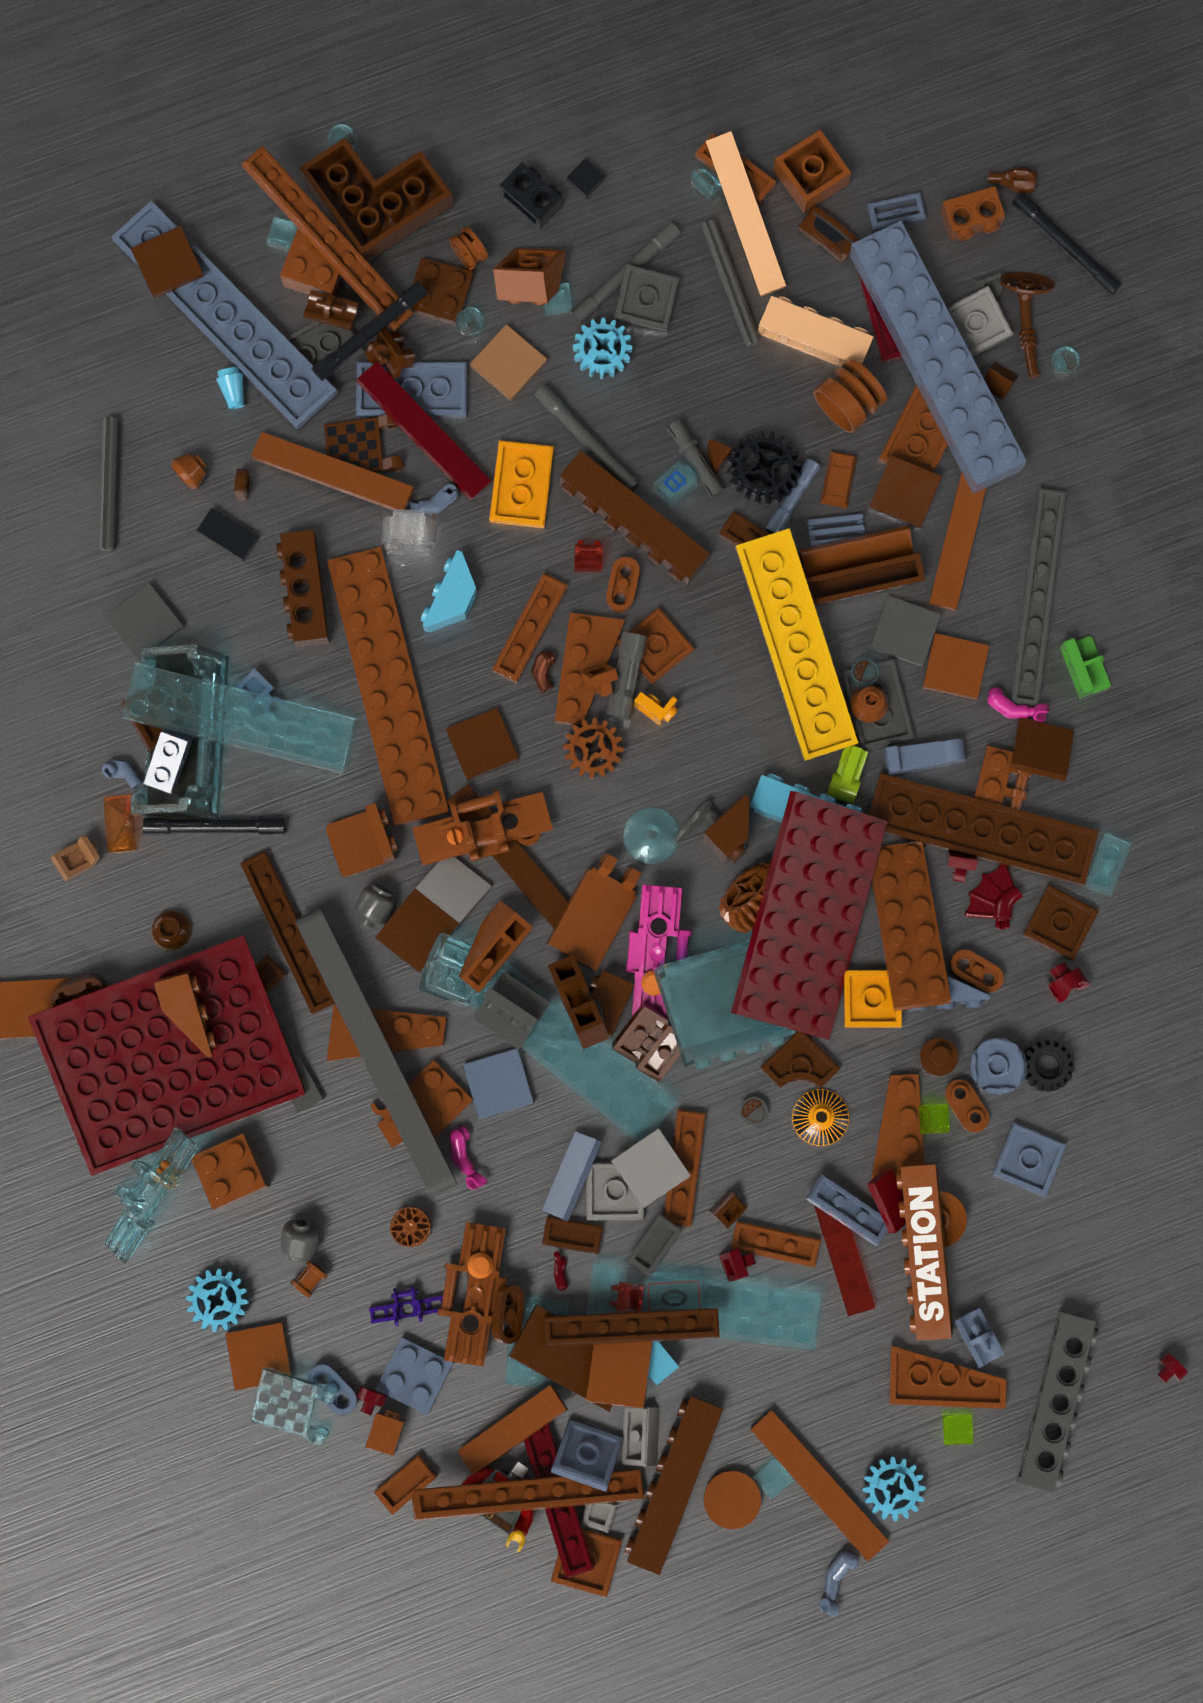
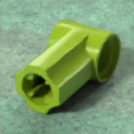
M856 746L844 748L836 773L834 772L827 795L853 805L861 783L859 779L868 755L867 751Z

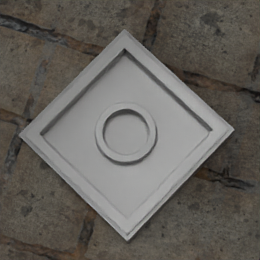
M989 286L947 307L972 357L1013 336Z
M659 1128L611 1160L643 1208L691 1176Z
M593 1163L586 1178L587 1221L644 1220V1208L613 1163Z

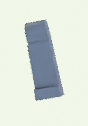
M963 739L902 747L892 746L886 747L883 752L886 771L889 776L939 768L966 761Z

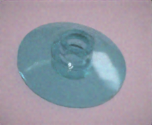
M655 808L643 809L632 815L627 821L623 834L624 844L629 854L639 862L658 864L670 858L677 849L678 843L674 840L679 829L675 820L668 813ZM654 830L657 833V837L652 840L648 839L646 836L647 831Z

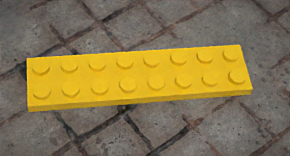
M790 528L736 545L735 548L804 761L858 744Z

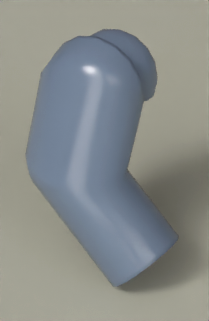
M109 760L102 766L104 776L108 778H124L132 790L143 784V780L129 761Z

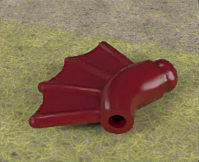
M1000 865L996 871L982 874L979 886L969 892L970 905L964 916L995 920V928L998 930L1010 928L1013 905L1023 896L1019 889L1014 886L1006 865Z

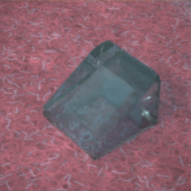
M702 168L691 172V184L706 198L711 200L722 189L721 183L707 170Z

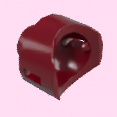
M1063 962L1049 971L1054 981L1048 984L1047 988L1057 1004L1065 1001L1071 990H1083L1090 986L1080 967L1071 971L1066 962Z

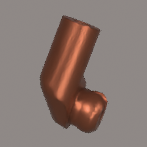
M551 651L540 652L536 656L531 669V674L541 694L553 689L547 675L549 667L555 664L556 657Z

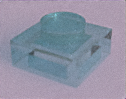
M569 283L560 284L558 293L547 304H544L545 316L570 313L572 304Z

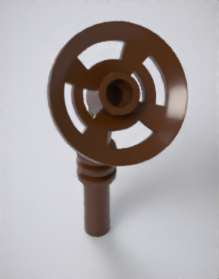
M1006 273L1000 277V284L1010 291L1016 292L1019 298L1021 320L1019 337L1021 349L1025 353L1028 378L1035 379L1039 377V370L1035 351L1037 339L1035 330H1032L1030 300L1033 299L1034 295L1054 290L1055 282L1048 277L1035 273Z

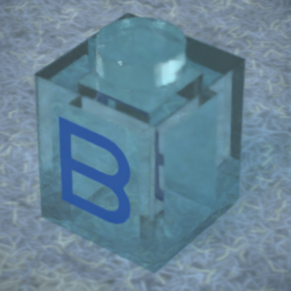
M678 461L654 482V491L673 509L697 488V475L688 465L683 466Z

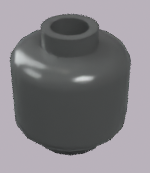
M379 884L364 887L354 907L355 912L360 916L358 920L372 928L375 924H386L396 905V901L392 897L393 892Z
M304 1217L288 1221L282 1229L280 1245L282 1252L290 1260L296 1262H303L314 1256L319 1242L320 1232L318 1227Z

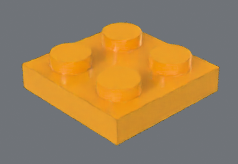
M846 970L844 974V1028H901L902 1010H893L887 970Z

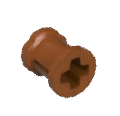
M308 1260L306 1268L297 1279H293L290 1283L303 1295L310 1298L313 1289L322 1279H326L328 1275L319 1266Z

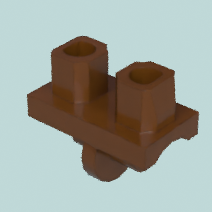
M311 290L303 317L351 331L359 304L338 298L332 294L328 295Z
M386 327L378 333L375 342L371 341L368 343V348L365 352V356L371 364L375 362L383 364L392 378L400 377L403 368L413 367L415 354L411 348L402 349L404 341L400 332L389 333Z

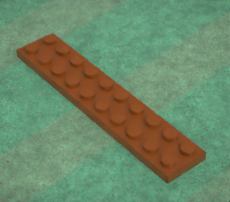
M377 547L327 560L394 826L398 827L448 814L449 810L382 549Z

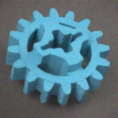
M605 318L601 319L600 324H596L594 319H592L590 328L582 325L581 331L583 335L576 334L575 341L578 343L573 344V351L578 352L574 355L575 362L582 361L580 370L584 371L589 368L590 377H593L595 372H598L600 379H604L605 373H609L612 378L615 377V369L623 372L624 365L622 362L630 363V356L628 354L632 353V345H628L631 342V336H623L625 327L621 326L617 329L615 320L608 325ZM586 342H588L589 346L591 347L587 355L584 351V346ZM618 342L621 345V352L619 356L617 355V352L614 350ZM598 346L602 348L607 346V351H605L604 349L598 351Z
M217 1269L216 1276H214L211 1270H207L205 1279L201 1276L196 1277L197 1286L189 1285L188 1288L194 1293L193 1296L186 1297V1300L192 1302L193 1305L187 1309V1312L195 1311L196 1315L192 1321L202 1320V1329H206L211 1324L213 1332H218L219 1325H222L226 1331L230 1329V1321L235 1325L240 1323L237 1318L238 1314L246 1315L247 1312L242 1309V1305L249 1304V1300L243 1299V1294H246L248 1289H240L239 1285L243 1281L241 1278L235 1281L232 1280L234 1272L229 1271L226 1276H223V1270ZM212 1281H220L217 1287L212 1290L205 1288ZM231 1287L236 1294V1302L231 1300L229 1294ZM221 1292V1300L224 1301V1304L217 1305L214 1308L215 1302L211 1299L212 1295H219ZM199 1298L204 1301L206 1307L204 1313L200 1308ZM227 1311L231 1313L224 1319L214 1320L219 1312Z
M890 1456L888 1464L883 1459H879L880 1467L876 1468L871 1465L869 1468L873 1473L872 1476L864 1475L863 1477L869 1482V1485L862 1487V1491L870 1495L864 1501L866 1504L873 1502L874 1505L871 1511L876 1513L881 1510V1518L884 1520L888 1514H891L893 1521L898 1520V1514H902L905 1519H908L909 1509L915 1512L918 1511L915 1505L916 1501L924 1502V1498L919 1495V1491L926 1490V1487L918 1484L923 1475H914L916 1466L912 1464L907 1468V1460L904 1458L900 1460L899 1464L896 1463L894 1456ZM894 1469L892 1475L884 1479L879 1477L884 1471ZM905 1473L912 1481L913 1490L905 1485ZM895 1481H898L897 1486L901 1490L899 1493L894 1492L893 1496L890 1497L887 1485H893ZM875 1487L880 1489L884 1496L882 1504L876 1498ZM902 1499L909 1500L905 1505L893 1508L896 1502Z

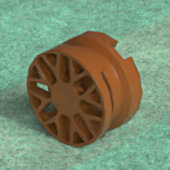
M468 226L461 230L459 236L454 235L448 239L453 251L469 271L474 269L476 263L480 260L485 261L489 258L483 244Z
M406 1207L394 1214L390 1223V1231L398 1244L405 1247H416L428 1239L431 1233V1223L429 1217L422 1210Z

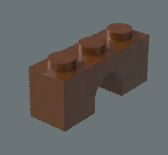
M574 954L549 964V971L582 1048L586 1049L609 1039L602 1017L591 997Z

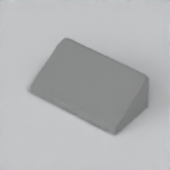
M624 1407L623 1465L646 1467L657 1465L659 1407H645V1409Z

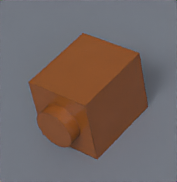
M384 1409L383 1413L377 1412L365 1447L391 1456L395 1455L405 1425V1420L400 1419L401 1414L389 1409Z

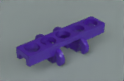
M411 1285V1290L397 1292L396 1288H394V1294H391V1298L395 1299V1304L369 1308L371 1324L395 1320V1326H399V1319L419 1316V1322H423V1315L437 1313L438 1309L431 1308V1301L440 1300L442 1304L443 1295L416 1300L415 1294H418V1290H414L413 1285ZM412 1296V1301L399 1303L398 1298ZM421 1303L427 1304L426 1311H422ZM405 1304H410L413 1307L412 1314L405 1315L402 1312V1307ZM390 1308L393 1311V1316L391 1317L388 1314ZM383 1310L385 1316L384 1318L376 1319L374 1312Z

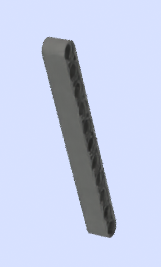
M318 908L296 919L297 927L430 1196L434 1198L457 1186L455 1177L322 909Z

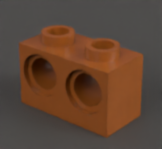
M995 186L943 201L940 209L950 241L956 239L958 241H965L972 238L974 234L983 231L985 234L995 232L1002 226L1005 218ZM984 208L989 209L993 215L984 216L980 210ZM962 216L966 219L967 223L959 224L954 220V217Z

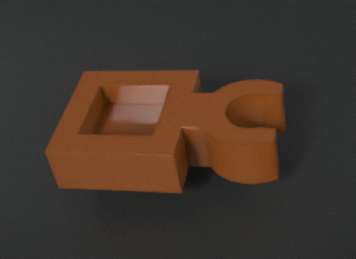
M372 1103L371 1109L373 1112L384 1119L377 1125L393 1149L401 1144L403 1140L387 1107L384 1110H379L376 1104Z

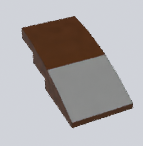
M455 857L439 861L388 920L375 938L417 972L421 973L437 951L439 952L453 933L461 927L492 886Z

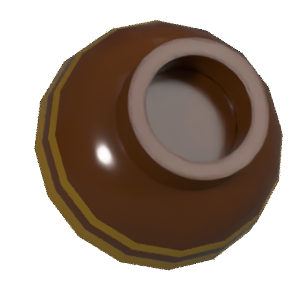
M166 911L155 918L151 933L153 940L159 947L174 951L188 943L192 933V926L190 920L184 914L178 911Z

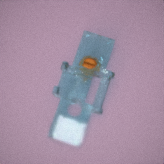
M175 1127L152 1166L137 1159L132 1161L130 1167L137 1170V1174L140 1176L134 1189L117 1185L113 1192L116 1196L122 1197L120 1202L126 1208L104 1243L124 1263L132 1257L148 1229L154 1227L155 1222L151 1219L153 1213L166 1192L172 1190V1188H178L179 1179L197 1152L198 1145L178 1127Z

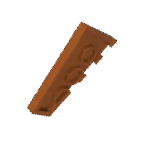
M333 1005L327 1062L360 1058L361 1054L337 1006ZM371 1009L392 1052L426 1049L444 1045L446 1017Z
M890 1345L889 1404L1006 1409V1379Z

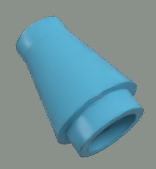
M238 367L219 370L217 372L219 378L216 380L229 410L244 407L243 373H240Z

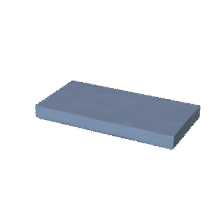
M357 362V378L373 364L370 362ZM414 362L413 367L401 370L400 377L393 378L431 418H467V362ZM356 382V417L374 418L385 415L386 413Z

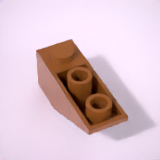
M190 970L157 979L154 985L162 1011L207 1057H211L214 1053L213 1048H216L217 1044L213 1031L208 1032L205 1021L209 1020L205 1004H199L196 993H200L201 990L197 977H191Z

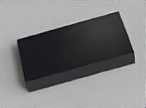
M213 508L210 509L196 530L197 533L243 562L258 541L256 535Z

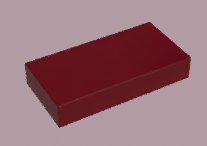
M883 1169L867 1185L888 1232L897 1233L906 1225L905 1218H900L899 1201L904 1200L901 1190L897 1188V1180L892 1169Z

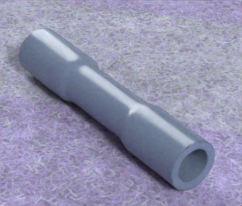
M811 459L805 460L799 470L801 477L794 479L798 483L797 487L790 488L791 494L784 498L765 528L769 534L784 530L800 498L820 469V465Z

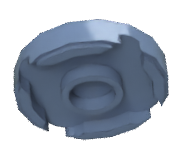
M992 1038L982 1042L977 1050L974 1051L971 1056L970 1070L972 1078L984 1091L1002 1095L1013 1092L1021 1086L1026 1077L1028 1064L1025 1053L1018 1044L1010 1039Z

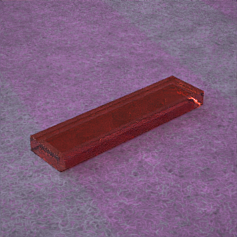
M814 1205L847 1316L875 1309L876 1307L852 1230Z

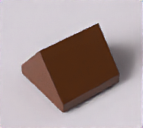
M995 362L988 370L984 380L990 392L1003 400L1018 376Z
M712 439L707 443V452L715 474L721 471L728 458L731 457L732 448Z
M728 1190L709 1211L728 1229L747 1207L733 1192Z

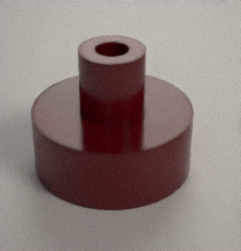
M1168 1352L1159 1360L1164 1368L1157 1376L1164 1383L1172 1376L1181 1381L1188 1374L1184 1366Z
M362 1386L357 1395L358 1399L364 1401L361 1412L372 1415L375 1405L384 1407L388 1397L385 1394Z

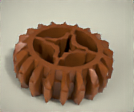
M762 862L759 865H753L750 870L745 869L742 875H738L737 879L730 883L731 886L725 890V896L720 900V916L728 926L737 932L747 933L749 930L753 931L771 862L767 864Z

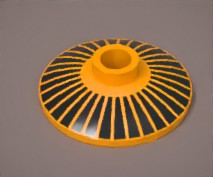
M815 1089L802 1095L796 1102L792 1113V1122L796 1133L802 1140L814 1146H827L838 1141L846 1132L849 1124V1112L845 1102L836 1093L825 1089ZM818 1112L826 1114L827 1119L825 1122L817 1121L816 1114Z

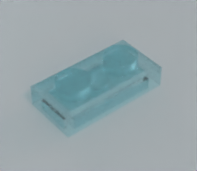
M1104 834L1084 887L1111 897L1131 843Z

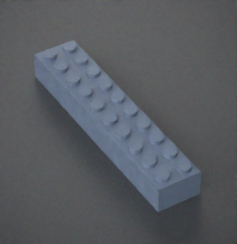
M902 221L852 243L849 255L972 493L974 494L1022 471L1027 461Z

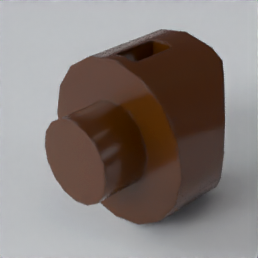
M934 1038L927 1041L919 1053L921 1069L932 1077H943L951 1073L958 1062V1051L955 1045L944 1038Z

